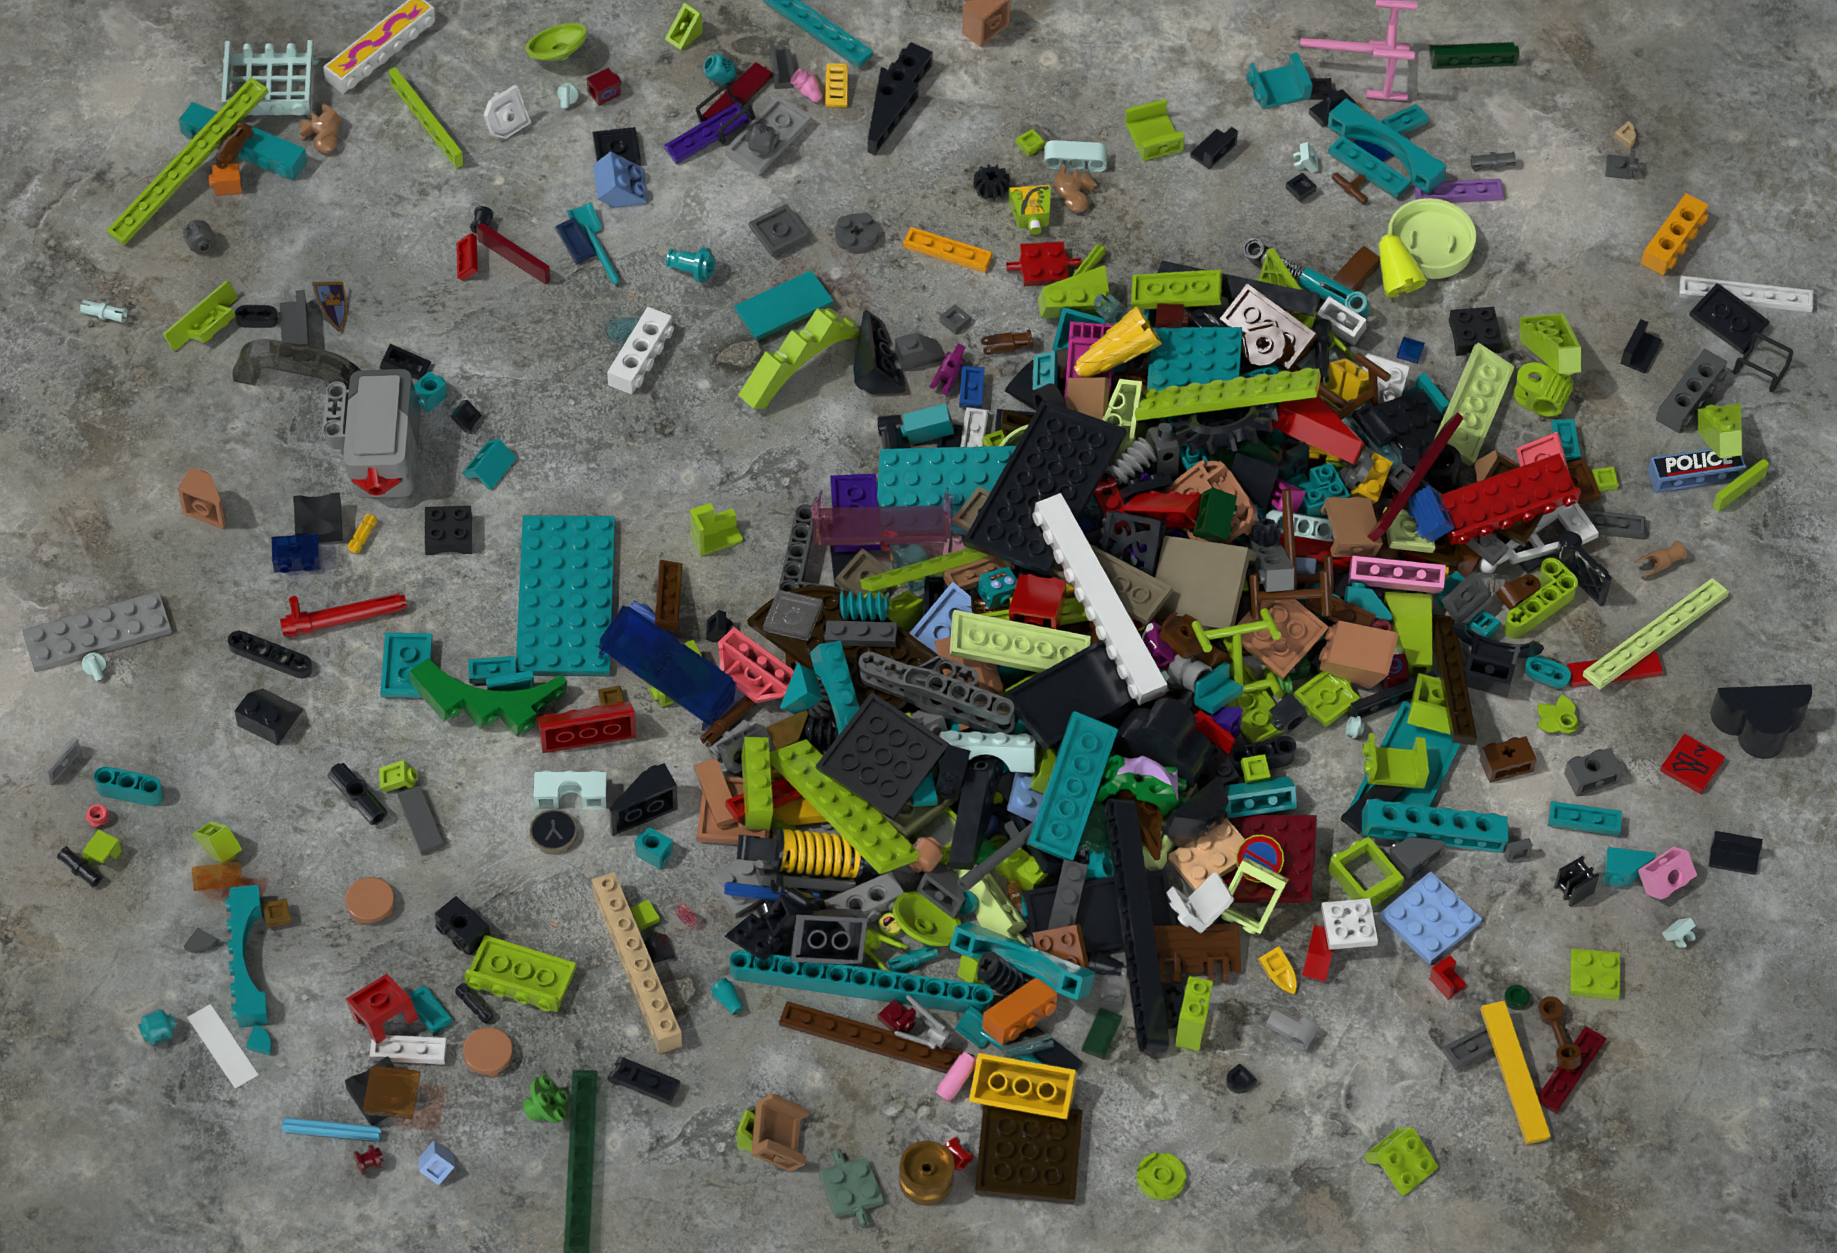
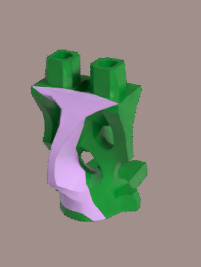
M1109 755L1093 805H1100L1110 794L1115 795L1119 790L1129 789L1136 796L1137 800L1156 804L1162 815L1165 816L1171 809L1176 811L1187 802V798L1180 796L1185 791L1186 780L1178 777V769L1176 767H1163L1156 761L1144 756L1128 759L1119 755L1113 757ZM1134 776H1138L1142 782H1137Z

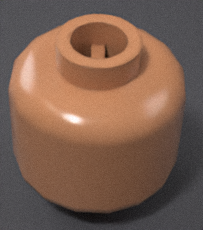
M920 837L913 845L920 853L918 861L910 863L909 866L918 873L920 871L925 873L931 872L943 858L941 844L932 837Z

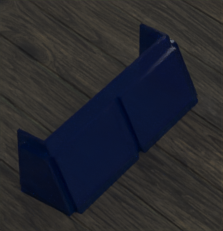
M622 606L600 638L598 659L607 654L702 720V731L708 725L713 726V722L720 718L734 702L737 683L733 681L730 675L685 644L679 643L675 637L630 606Z

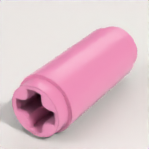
M963 1052L938 1085L936 1093L948 1102L952 1098L954 1099L975 1069L977 1060Z

